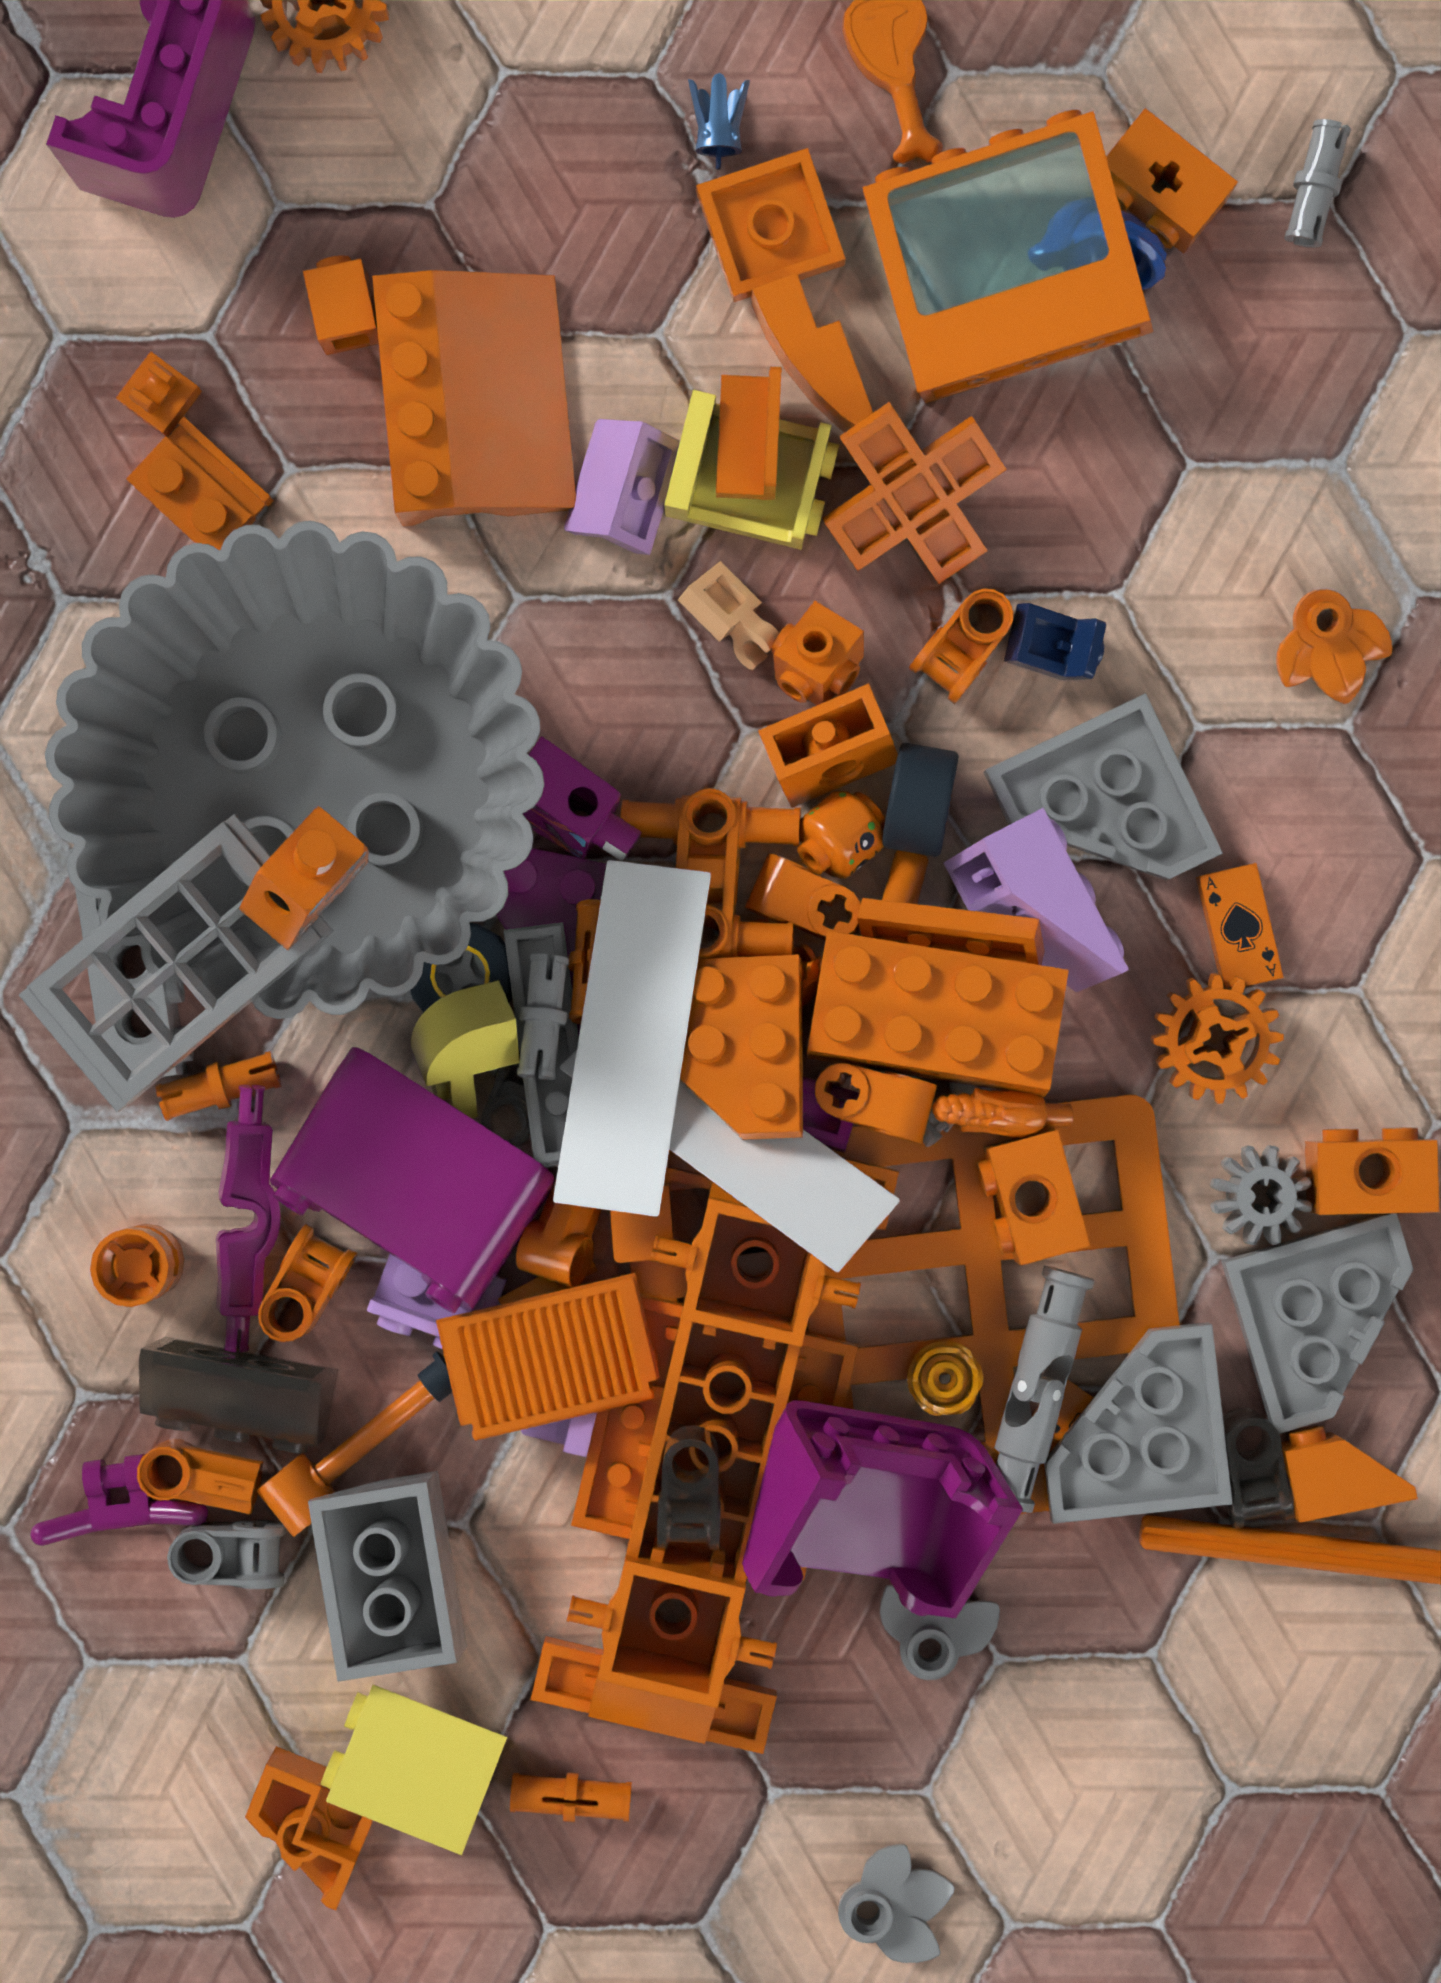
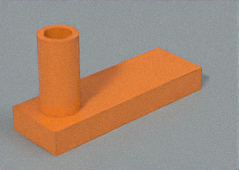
M897 850L894 853L882 900L862 898L857 920L863 937L1042 965L1045 949L1040 921L1037 918L919 905L918 901L929 863L926 855Z

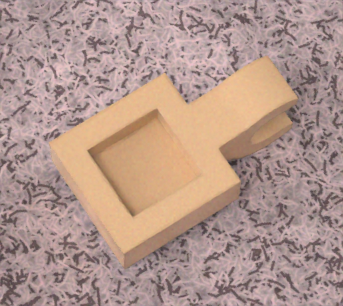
M721 561L689 585L678 599L719 642L727 635H730L733 639L736 657L750 670H754L768 657L766 653L772 649L779 635L778 630L773 625L765 622L755 613L762 602Z

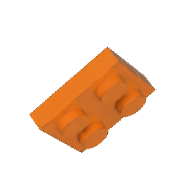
M808 148L696 185V193L733 302L752 297V288L797 273L799 280H803L845 266L846 258Z

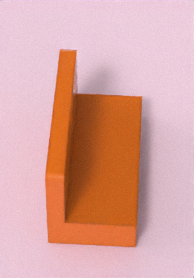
M770 366L769 377L721 375L716 498L775 500L782 367Z

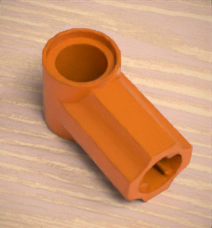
M555 1179L540 1219L531 1221L520 1238L516 1252V1265L519 1270L572 1288L582 1283L590 1269L594 1253V1242L591 1236L602 1209L555 1203L553 1201L556 1185Z
M169 1439L152 1448L141 1458L137 1467V1480L140 1488L147 1496L156 1500H171L175 1498L251 1514L259 1495L256 1490L261 1486L264 1461L194 1447L191 1443L182 1439ZM160 1455L172 1456L181 1464L182 1479L179 1483H168L159 1476L157 1460Z

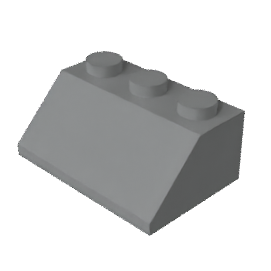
M438 1471L379 1480L310 1499L308 1505L337 1681L457 1663L467 1648Z

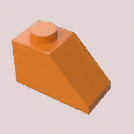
M1308 1426L1294 1429L1288 1432L1290 1440L1274 1443L1287 1512L1300 1523L1418 1499L1415 1486L1333 1432L1325 1433L1324 1426Z

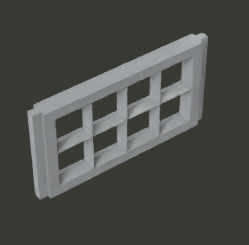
M236 814L230 816L225 822L220 823L19 994L20 998L116 1112H120L128 1104L136 1100L334 932L320 915L289 950H286L281 945L264 961L259 963L230 929V926L244 915L239 910L243 899L220 917L193 885L191 880L220 855H223L244 882L250 886L257 871L270 858V854ZM178 891L182 893L209 926L207 930L179 953L148 918L151 913ZM273 892L270 894L277 905L290 911L288 905L281 897ZM135 927L140 930L167 962L136 989L105 954L106 951ZM217 937L248 972L245 977L218 999L215 998L187 964L189 960ZM92 963L98 967L124 998L94 1025L89 1022L62 989ZM174 973L177 974L205 1008L201 1014L176 1035H173L144 1000ZM131 1009L135 1011L163 1045L132 1072L101 1036Z

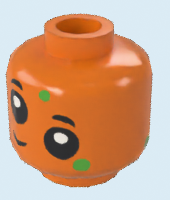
M834 791L800 819L799 837L801 845L797 848L798 854L803 863L815 874L820 875L825 872L834 878L846 879L884 847V816L877 805L863 793L855 792L851 794L848 791Z

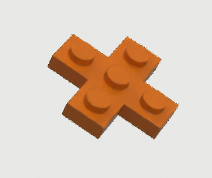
M890 402L840 435L843 444L871 485L823 517V520L857 571L908 538L937 583L940 584L988 551L957 503L1007 469L972 416L922 450Z

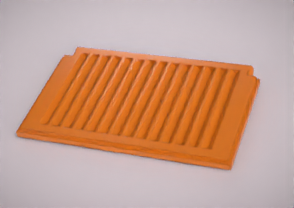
M636 1272L436 1319L460 1426L472 1424V1437L475 1441L654 1399V1390L650 1387L649 1382L660 1379V1374Z

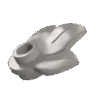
M886 1585L880 1603L882 1624L884 1629L900 1642V1655L904 1666L911 1674L924 1680L940 1679L954 1669L959 1657L982 1651L990 1642L997 1628L1000 1613L999 1605L996 1602L981 1600L967 1601L957 1618L932 1615L919 1616L910 1612L901 1604L899 1595L893 1585ZM928 1638L935 1639L940 1643L939 1653L932 1658H925L918 1652L919 1644Z
M905 1844L887 1846L870 1856L865 1863L861 1881L851 1885L843 1893L838 1905L839 1921L849 1937L862 1943L876 1942L883 1953L893 1961L902 1963L929 1961L940 1955V1949L927 1921L932 1919L947 1904L955 1888L951 1881L934 1870L924 1868L911 1869L910 1853ZM866 1901L874 1902L879 1907L877 1914L869 1919L860 1917L856 1912L858 1906Z

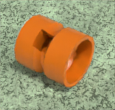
M141 1224L112 1232L101 1240L92 1254L90 1273L93 1285L103 1298L115 1305L134 1307L158 1299L175 1288L183 1275L185 1259L182 1246L173 1233L159 1225Z

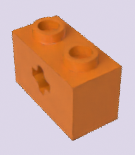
M1146 108L1106 156L1121 211L1126 212L1128 209L1142 220L1152 233L1158 236L1165 248L1171 249L1174 246L1183 254H1185L1226 203L1238 183L1237 180ZM1162 179L1171 185L1170 188H1165L1161 193L1154 191L1152 188L1153 184H1158Z

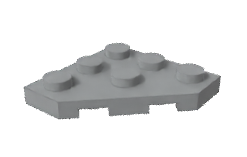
M1146 693L1000 762L983 772L1008 825L1044 808L1049 819L1054 820L1061 827L1067 840V846L1157 878L1169 880L1223 854Z
M1397 1213L1378 1214L1221 1261L1273 1433L1277 1435L1334 1418L1345 1397L1343 1393L1358 1365L1363 1364L1385 1323L1383 1319L1398 1291L1403 1290L1413 1271Z
M1206 1322L1148 1329L1052 1449L1044 1467L1050 1520L1053 1524L1232 1504L1212 1324Z

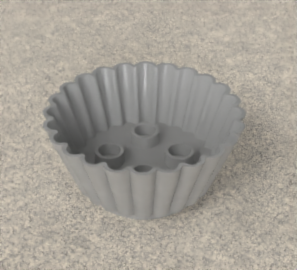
M303 521L287 528L280 539L270 529L263 526L245 525L233 530L225 538L221 550L202 543L183 546L174 553L169 561L166 577L152 574L140 576L131 581L121 594L119 602L120 617H108L100 620L86 632L82 641V658L86 668L76 670L68 675L57 691L56 705L58 712L67 725L54 733L48 741L45 751L46 767L52 777L63 785L53 795L49 805V820L53 830L63 840L74 844L67 861V872L70 882L77 891L87 897L101 899L98 910L100 924L233 814L238 816L271 856L308 815L319 806L366 845L369 849L368 863L321 914L334 932L252 1001L255 1008L268 1017L276 1019L291 1018L301 1012L310 1001L320 1011L330 1015H344L356 1010L365 1001L369 989L383 996L394 997L405 994L415 987L419 981L424 962L440 965L450 963L459 958L469 944L471 936L469 922L485 921L494 917L503 908L508 897V882L503 871L520 865L526 860L532 849L533 832L530 823L523 813L536 805L542 796L544 788L543 772L536 760L526 754L536 744L540 734V718L535 707L527 699L515 695L521 683L522 668L520 660L512 648L499 641L488 640L491 626L489 614L483 604L473 596L461 593L447 595V580L443 570L434 561L424 557H407L397 561L394 549L389 542L372 532L361 531L350 534L339 542L335 533L330 528L315 521ZM220 855L191 880L193 885L220 917L239 903L249 889V886L223 855ZM180 891L176 892L148 916L178 953L209 928L208 924ZM245 914L230 926V929L259 963L281 946ZM137 927L117 942L127 946L141 944L142 960L146 969L152 975L167 963ZM219 937L214 939L187 962L189 967L216 999L220 998L248 974ZM174 973L165 982L180 983L183 981Z

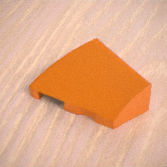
M276 1746L266 1763L245 1818L262 1837L270 1838L277 1844L280 1849L281 1858L294 1872L299 1867L323 1893L320 1901L326 1907L336 1911L373 1820L326 1802L330 1789L320 1785L327 1768L326 1766Z

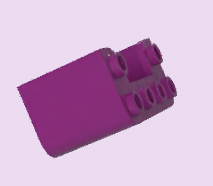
M140 0L139 4L142 14L150 26L124 105L94 95L91 111L83 117L71 121L55 115L46 145L79 190L163 217H180L195 208L201 197L254 35L256 20L248 0Z

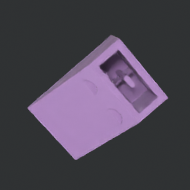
M1041 808L981 839L943 864L968 910L1039 919L1045 949L1042 966L1069 970L1067 986L1075 992H1079L1128 971L1129 968L1123 959L1124 949L1120 938L1113 929L1105 925L1095 906L1096 897L1092 885L1083 874L1077 872L1066 851L1067 840L1064 832L1054 820L1049 819L1045 809Z

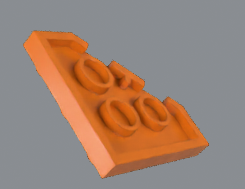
M799 954L698 959L680 1082L715 1112L742 1140L803 1138L802 961Z

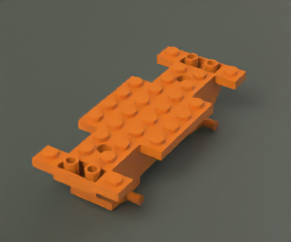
M669 1150L665 1173L666 1180L710 1190L702 1227L693 1239L692 1244L656 1235L653 1248L675 1252L676 1254L653 1249L651 1253V1262L656 1261L686 1268L687 1291L684 1303L641 1294L660 1374V1379L649 1382L655 1396L651 1400L597 1412L571 1526L629 1539L618 1588L609 1599V1603L604 1604L572 1595L566 1622L570 1621L602 1629L601 1635L604 1649L545 1636L530 1700L589 1713L588 1717L685 1740L703 1744L709 1741L764 1754L776 1703L777 1690L725 1678L734 1666L735 1660L772 1669L773 1657H775L777 1647L776 1642L771 1643L741 1636L739 1615L747 1579L742 1565L774 1428L787 1403L798 1400L845 1407L858 1344L806 1332L809 1316L818 1305L819 1300L855 1309L858 1301L857 1296L835 1290L859 1295L861 1282L856 1283L826 1276L823 1262ZM843 1158L894 1195L899 1176L898 1170ZM889 1215L877 1229L886 1231ZM749 1247H762L770 1253L773 1263L766 1274L759 1277H751L743 1273L739 1268L738 1257ZM801 1567L803 1573L802 1580H804L807 1568ZM679 1599L687 1604L691 1613L682 1622L670 1623L659 1615L657 1608L665 1600Z

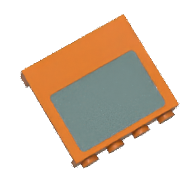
M1080 110L1064 111L1049 118L1046 121V127L1025 134L1022 129L1007 130L991 137L988 146L966 152L965 148L949 149L935 155L931 159V165L909 171L908 167L892 168L878 174L875 177L876 183L862 187L917 392L925 403L1153 333L1151 319L1094 111L1082 114Z

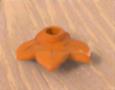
M1317 589L1303 596L1296 605L1293 613L1294 629L1279 644L1276 664L1284 687L1299 685L1312 677L1325 695L1333 700L1347 704L1354 699L1363 685L1366 673L1365 661L1389 657L1392 654V640L1383 621L1374 612L1351 608L1347 599L1336 591ZM1329 609L1333 616L1332 623L1327 629L1320 630L1317 625V617L1322 610Z

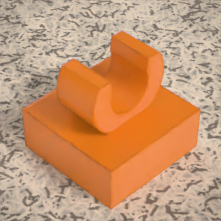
M150 351L116 396V399L155 430L168 437L202 391L195 383Z

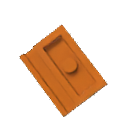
M183 417L178 422L179 426L169 437L165 436L126 480L194 543L209 544L221 550L225 538L233 530L245 525H252L256 521L255 517L266 506L269 507L274 500L192 423Z

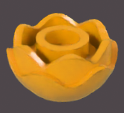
M951 1341L934 1342L922 1348L913 1358L907 1375L908 1389L917 1404L925 1412L934 1416L957 1415L967 1411L975 1402L983 1384V1372L980 1364L965 1346ZM948 1373L950 1375L949 1382L941 1383L939 1381L940 1374Z

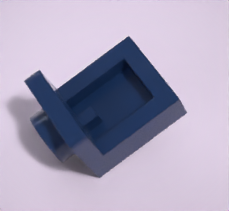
M1031 603L1017 604L1004 662L1059 680L1093 679L1104 655L1105 645L1103 639L1106 622L1096 618L1076 619Z

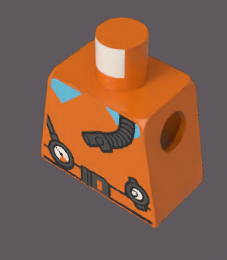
M318 806L260 867L249 886L239 910L286 950H289L367 865L369 849L329 813ZM273 892L281 897L288 905L290 911L277 905L270 894Z

